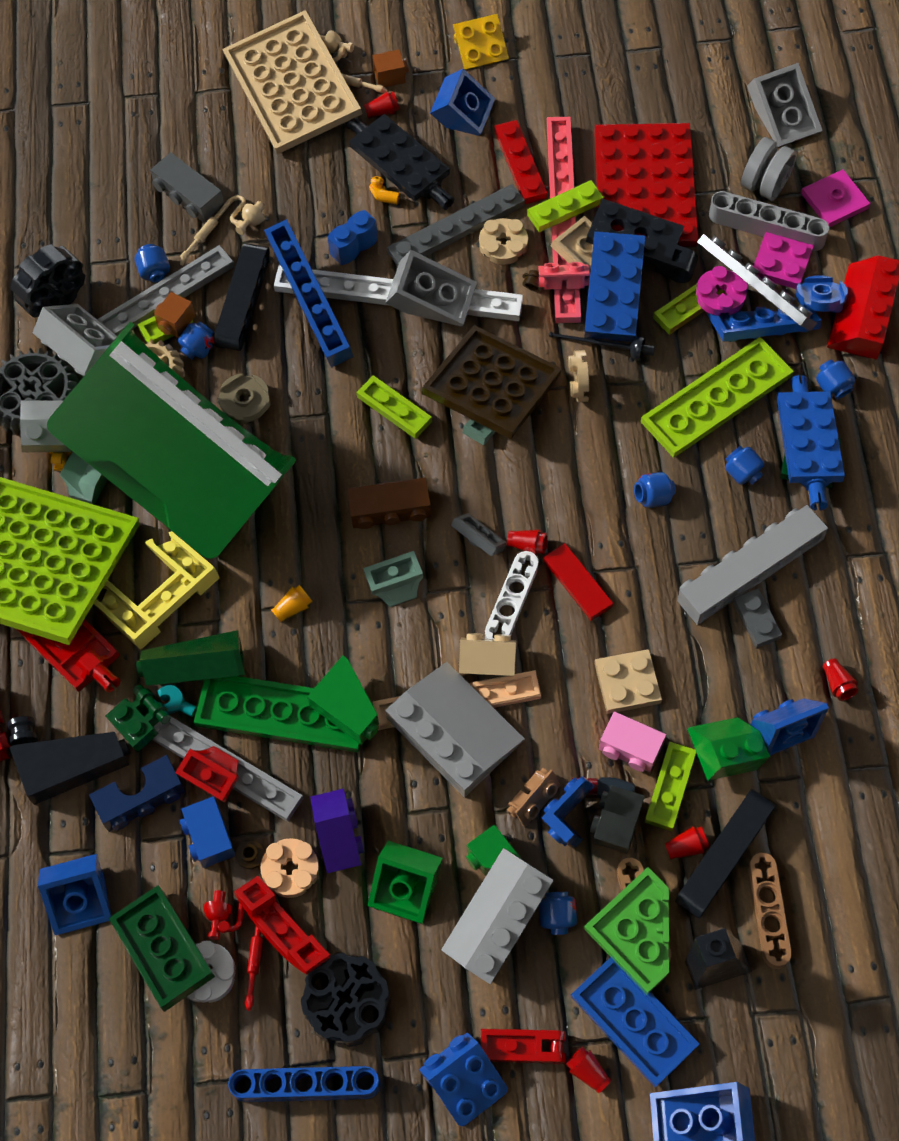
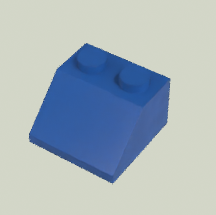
M461 69L444 78L430 114L446 128L478 136L483 131L495 98L466 70Z
M97 854L40 869L38 888L54 935L110 921L109 918L112 914L108 893Z

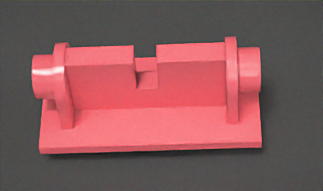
M572 262L569 265L546 263L544 266H538L539 287H544V290L562 289V280H566L567 289H584V286H589L590 271L588 264L584 265L582 262Z

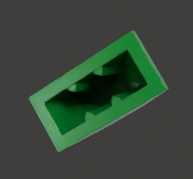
M342 655L307 698L312 709L362 745L366 739L371 740L378 732V715L348 658Z

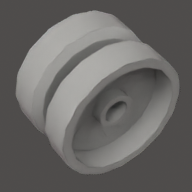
M763 137L747 162L741 179V187L751 192L756 191L760 187V195L770 201H774L791 174L796 161L797 151L787 146H783L778 150L776 141Z

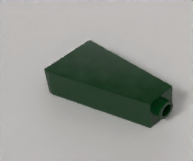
M238 630L142 650L140 661H136L139 677H144L146 686L245 675L244 653Z

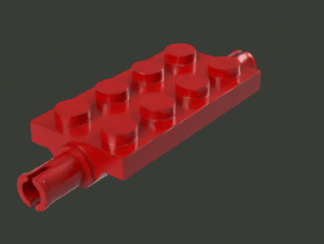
M85 619L70 645L15 629L78 692L93 679L108 693L114 690L108 681L116 688L119 686L120 679L107 667L120 654Z

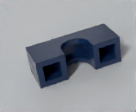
M167 755L141 768L145 775L146 783L138 794L131 796L123 794L116 782L89 794L108 832L123 829L129 824V821L138 816H148L154 812L156 807L164 803H173L181 797V794L185 793Z

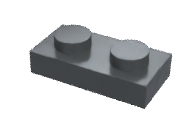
M759 588L734 597L733 604L755 648L781 639L782 633Z

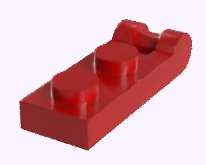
M481 1029V1047L491 1062L566 1063V1054L563 1053V1042H566L565 1031ZM542 1041L551 1042V1052H542Z

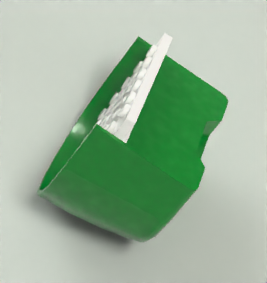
M130 321L47 421L48 431L203 557L215 558L296 462V459L293 456L283 455L273 450L206 399L135 335L132 330L135 324Z

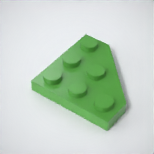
M647 867L584 926V930L646 995L669 974V888Z

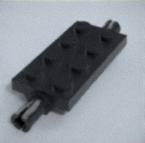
M383 114L369 126L360 120L358 116L353 118L354 120L347 121L346 127L356 134L355 137L349 140L350 147L414 202L420 197H427L428 199L432 198L444 210H447L448 206L451 207L453 205L454 197L441 188L443 179L450 175V168L389 117Z

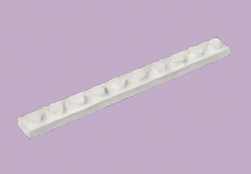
M279 265L274 282L275 292L294 294L282 267ZM312 269L326 298L388 305L386 300L393 279ZM475 289L467 315L519 321L523 295Z

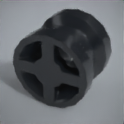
M15 717L6 723L7 730L11 732L9 738L10 746L38 741L37 734L33 730L35 727L33 717Z

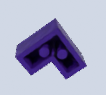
M344 788L311 796L314 822L327 873L361 865L359 854L365 852L361 836L355 837L353 829L359 827L352 798L346 799Z

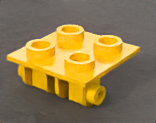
M498 14L453 24L455 32L454 41L456 44L458 43L464 70L509 59Z

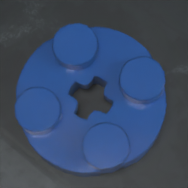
M810 276L804 279L803 284L799 282L797 285L796 300L812 313L817 311L841 312L847 301V286L841 281L840 284L834 283L833 278L829 276Z

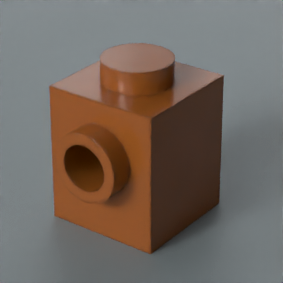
M400 49L372 55L374 73L378 85L388 87L406 83L405 73L409 72L407 59H402Z
M170 292L165 300L157 305L154 312L158 329L166 335L172 334L178 338L196 316L192 302L173 292Z

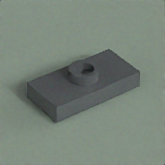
M470 514L454 518L451 524L453 528L468 538L470 544L481 548L490 556L503 552L507 546L506 541Z

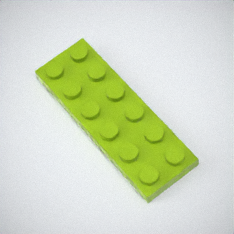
M759 337L643 415L641 423L665 450L675 458L790 379L794 371Z

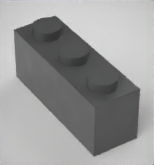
M171 152L150 169L153 186L159 192H165L176 205L180 204L191 217H197L203 223L224 205L221 190Z

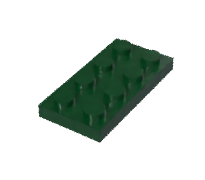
M159 885L109 918L164 1012L215 977Z

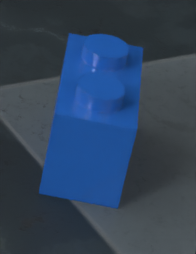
M214 796L181 809L184 818L180 819V824L185 836L189 834L191 836L193 844L188 847L194 862L199 860L202 867L206 868L235 856L233 845Z

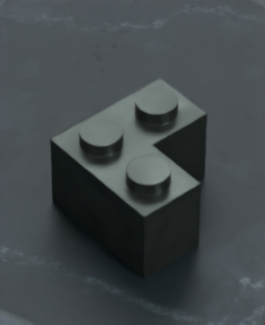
M612 785L609 792L603 791L599 807L603 808L601 815L594 816L590 829V835L594 836V844L628 854L644 795Z

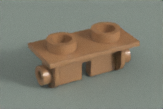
M544 768L540 771L536 770L535 774L524 785L530 793L526 794L520 790L512 801L508 803L507 813L513 818L517 816L523 827L526 828L531 820L538 816L542 807L549 799L555 796L558 788L561 786L553 770L550 769L549 772Z

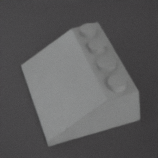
M448 662L405 691L385 710L387 720L464 798L525 740Z

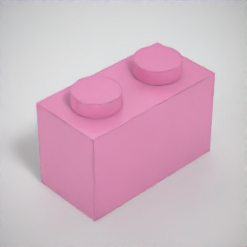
M613 712L601 737L599 750L603 751L602 753L610 759L618 760L619 758L628 762V765L637 771L643 772L645 770L651 773L664 744L666 734L617 712Z

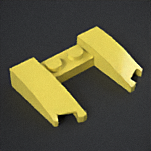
M172 531L169 532L171 538L169 542L158 546L155 545L153 538L145 542L147 547L174 572L171 577L138 606L108 580L103 587L107 591L102 602L98 600L94 602V605L140 650L160 633L158 626L195 592L201 596L220 579L215 567Z

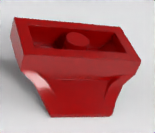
M215 746L201 751L189 749L175 773L225 802L239 778L237 774L239 760Z

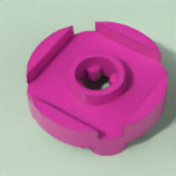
M716 266L713 270L703 274L698 280L696 287L697 302L703 310L712 315L720 316L721 313L728 312L729 315L734 314L745 303L748 284L736 273L726 270L723 266ZM722 289L726 291L727 295L724 293L718 295L717 290Z

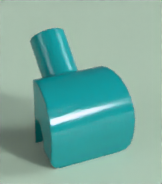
M166 685L158 690L162 701L170 700L164 704L168 714L181 711L189 716H194L197 706L186 702L179 688L174 685Z

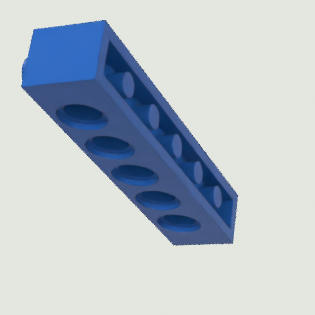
M287 219L265 229L264 231L330 367L332 368L354 357Z

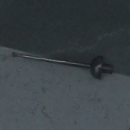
M553 332L548 334L549 337L554 336L630 350L631 357L638 362L642 361L643 355L654 356L655 346L645 345L646 338L644 336L636 337L631 344L554 334Z

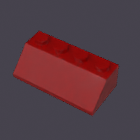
M878 255L849 264L844 281L848 288L847 301L843 306V310L836 313L827 348L875 360L878 359L884 343L899 281V260Z

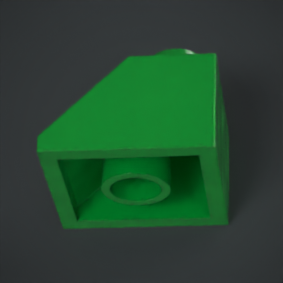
M738 717L692 726L687 729L707 781L756 771L770 758L760 731Z
M388 840L378 856L367 906L423 924L438 881L443 858Z

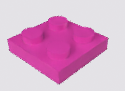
M766 232L754 263V267L760 271L758 276L762 279L766 276L776 284L797 289L798 283L800 282L801 284L814 245Z

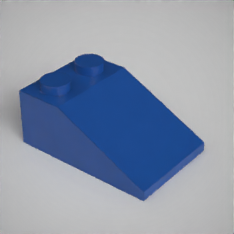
M804 698L795 702L791 699L780 704L779 709L771 712L763 710L754 715L750 725L760 731L771 756L814 738L829 707L824 702Z
M738 1082L650 1093L654 1141H755L750 1088Z

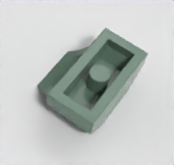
M74 452L71 453L60 473V477L68 487L70 498L93 505L96 504L108 481L106 477Z
M414 551L363 568L372 594L379 596L389 607L417 598L419 582L423 578V572Z

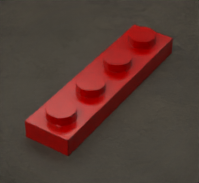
M513 120L495 125L494 132L517 189L525 200V204L547 199V191L518 121Z

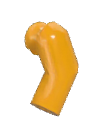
M373 177L369 188L375 199L380 202L398 205L400 193L388 191L383 185L384 179L382 177Z

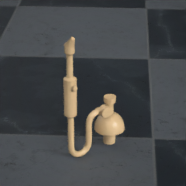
M329 30L326 36L320 35L330 54L338 52L337 56L333 58L334 62L345 58L347 52L352 53L354 50L353 43L341 42L340 36L333 30ZM342 74L347 85L357 88L362 86L380 93L388 91L382 85L362 82L361 78Z
M238 195L228 199L214 217H210L194 236L195 240L189 248L180 255V265H184L198 243L205 242L207 236L218 224L217 220L232 202L241 201L230 216L231 223L236 226L235 230L240 235L245 233L248 225L256 226L264 221L265 218L262 211L265 205L261 201H257L255 205L246 204L245 198ZM241 210L244 221L235 219Z

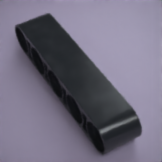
M243 244L214 336L215 347L237 351L242 350L269 264V247Z
M751 789L684 885L675 902L700 919L770 817L776 804Z

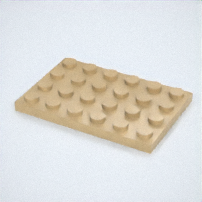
M306 10L223 48V52L277 154L362 115L358 102Z

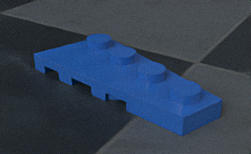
M755 307V311L739 310L729 315V312L721 313L720 316L707 312L708 318L723 342L809 331L780 309L772 311L766 307ZM813 313L810 318L817 322L812 330L820 329L821 319L817 313Z

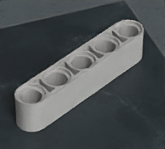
M724 191L715 193L711 199L709 218L716 224L762 237L768 232L814 245L812 251H818L825 245L829 225L821 218Z

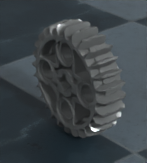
M30 348L28 354H24L21 350L17 357L10 354L11 360L8 362L1 359L3 366L0 368V426H3L6 431L12 430L14 435L21 431L20 407L22 400L64 401L79 383L74 368L67 361L60 359L57 354L54 355L51 350L44 354L41 348H39L37 353H34ZM8 386L10 390L3 394L5 388ZM63 390L61 397L57 398L56 394Z

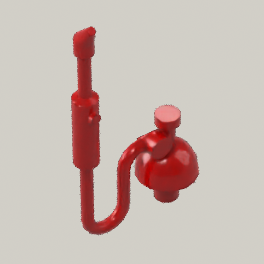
M214 891L213 901L204 903L205 916L208 920L212 921L211 932L208 933V939L219 940L220 933L238 930L243 922L244 908L240 902L236 924L230 926L225 921L229 918L233 909L230 904L225 903V891ZM257 926L255 928V936L251 938L247 973L250 974L248 991L245 996L247 1011H250L254 1004L255 975L259 974L263 938L260 936L261 931Z

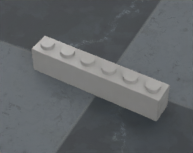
M808 505L800 510L795 508L786 515L785 520L779 524L777 522L772 523L765 529L764 534L758 538L756 536L751 537L744 543L743 548L737 552L735 550L730 551L723 557L721 563L716 566L713 564L702 571L701 576L694 581L689 579L684 582L679 588L677 601L698 625L731 603L734 597L746 593L824 540L828 527Z

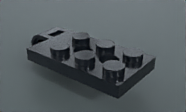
M603 198L586 238L587 243L593 244L594 232L631 235L643 233L647 236L645 238L643 262L655 265L654 272L669 276L678 283H688L691 280L699 259L693 250L678 245L683 232V225ZM620 225L624 230L615 231L611 226Z

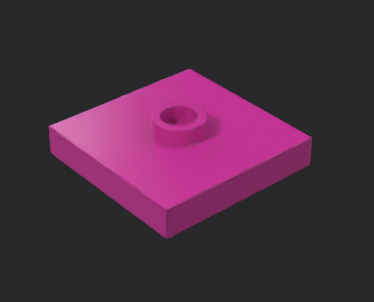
M844 169L802 188L801 192L819 218L828 223L829 228L870 207V202Z

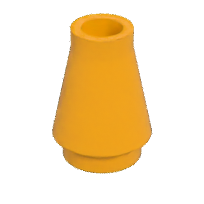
M298 585L295 588L292 587L271 611L282 622L308 609V605L313 601L303 588Z

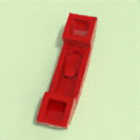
M256 876L234 891L236 898L261 933L298 970L307 975L330 958V954L312 934L307 936L276 902V895L259 876Z

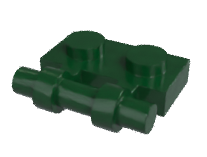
M136 685L133 689L136 700L131 703L127 698H124L105 715L137 752L159 734L154 728L158 722L167 724L171 719L163 703L157 702L150 689L144 688L142 685ZM148 708L149 713L144 717L141 713Z

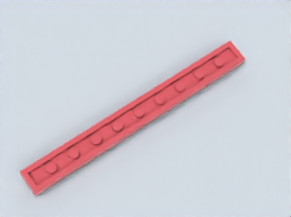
M547 117L550 199L574 188L571 117ZM576 216L551 227L552 241L576 223ZM552 248L553 263H557L559 265H569V263ZM562 280V289H554L555 322L581 323L580 289H567L566 280Z

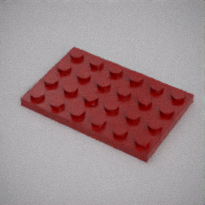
M690 123L595 125L596 183L603 199L683 225L684 228L678 245L682 247H697L698 229ZM620 225L611 226L615 231L624 230ZM636 233V234H635V235H643V236H645V238H647V236H646L645 234H643V233Z

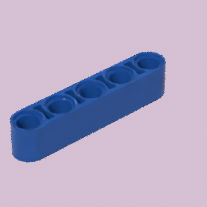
M367 1066L242 1069L234 1072L228 1082L230 1092L241 1102L370 1099L378 1094L381 1086L376 1071ZM365 1075L374 1078V1084L369 1090L358 1088V1081ZM334 1076H340L344 1081L343 1086L337 1091H331L327 1086L328 1081ZM303 1077H310L313 1080L312 1087L306 1092L299 1091L297 1088L299 1080ZM245 1078L250 1079L251 1088L249 1091L243 1094L238 1093L237 1084L239 1081ZM272 1078L282 1079L280 1090L274 1093L268 1092V1082Z

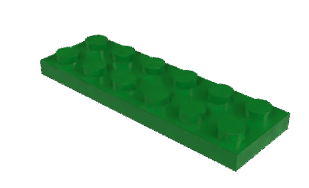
M240 676L204 680L194 719L196 727L359 753L360 744L310 707L307 696L314 688Z

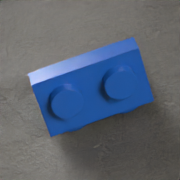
M583 776L579 779L573 778L564 788L566 793L559 800L553 799L544 808L545 814L542 819L551 827L548 833L559 844L562 843L564 846L569 844L577 847L583 840L564 820L576 805L594 788V785Z
M468 1032L465 1035L455 1037L449 1043V1047L440 1054L430 1056L425 1061L424 1066L419 1069L459 1126L468 1124L508 1091L506 1084L480 1044Z

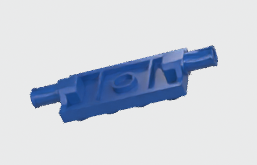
M799 375L791 379L793 392H778L777 396L789 483H801L809 491L811 509L817 510L816 504L818 503L819 510H824L828 507L825 493L826 486L832 482H843L845 477L831 393L809 392L807 377L801 375L802 382L800 383Z

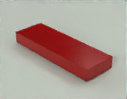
M565 543L543 557L544 563L590 621L613 607V602Z

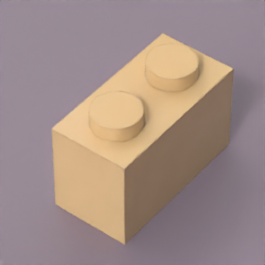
M467 633L466 638H461L459 673L515 676L516 640H511V635L495 634L494 639H483V634Z

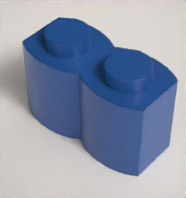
M362 210L353 214L346 224L334 228L327 237L330 255L340 265H345L353 261L360 251L372 247L378 239L376 220L366 210Z

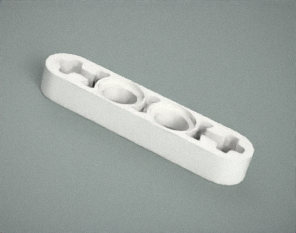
M523 551L515 557L487 623L485 639H494L493 633L497 631L499 622L503 624L502 634H512L538 570V558L534 553ZM526 560L530 561V566L526 568L525 576L521 575L522 564ZM513 582H520L523 584L524 590L520 593H513L510 591L509 586ZM504 605H510L514 608L515 612L511 616H503L499 610Z

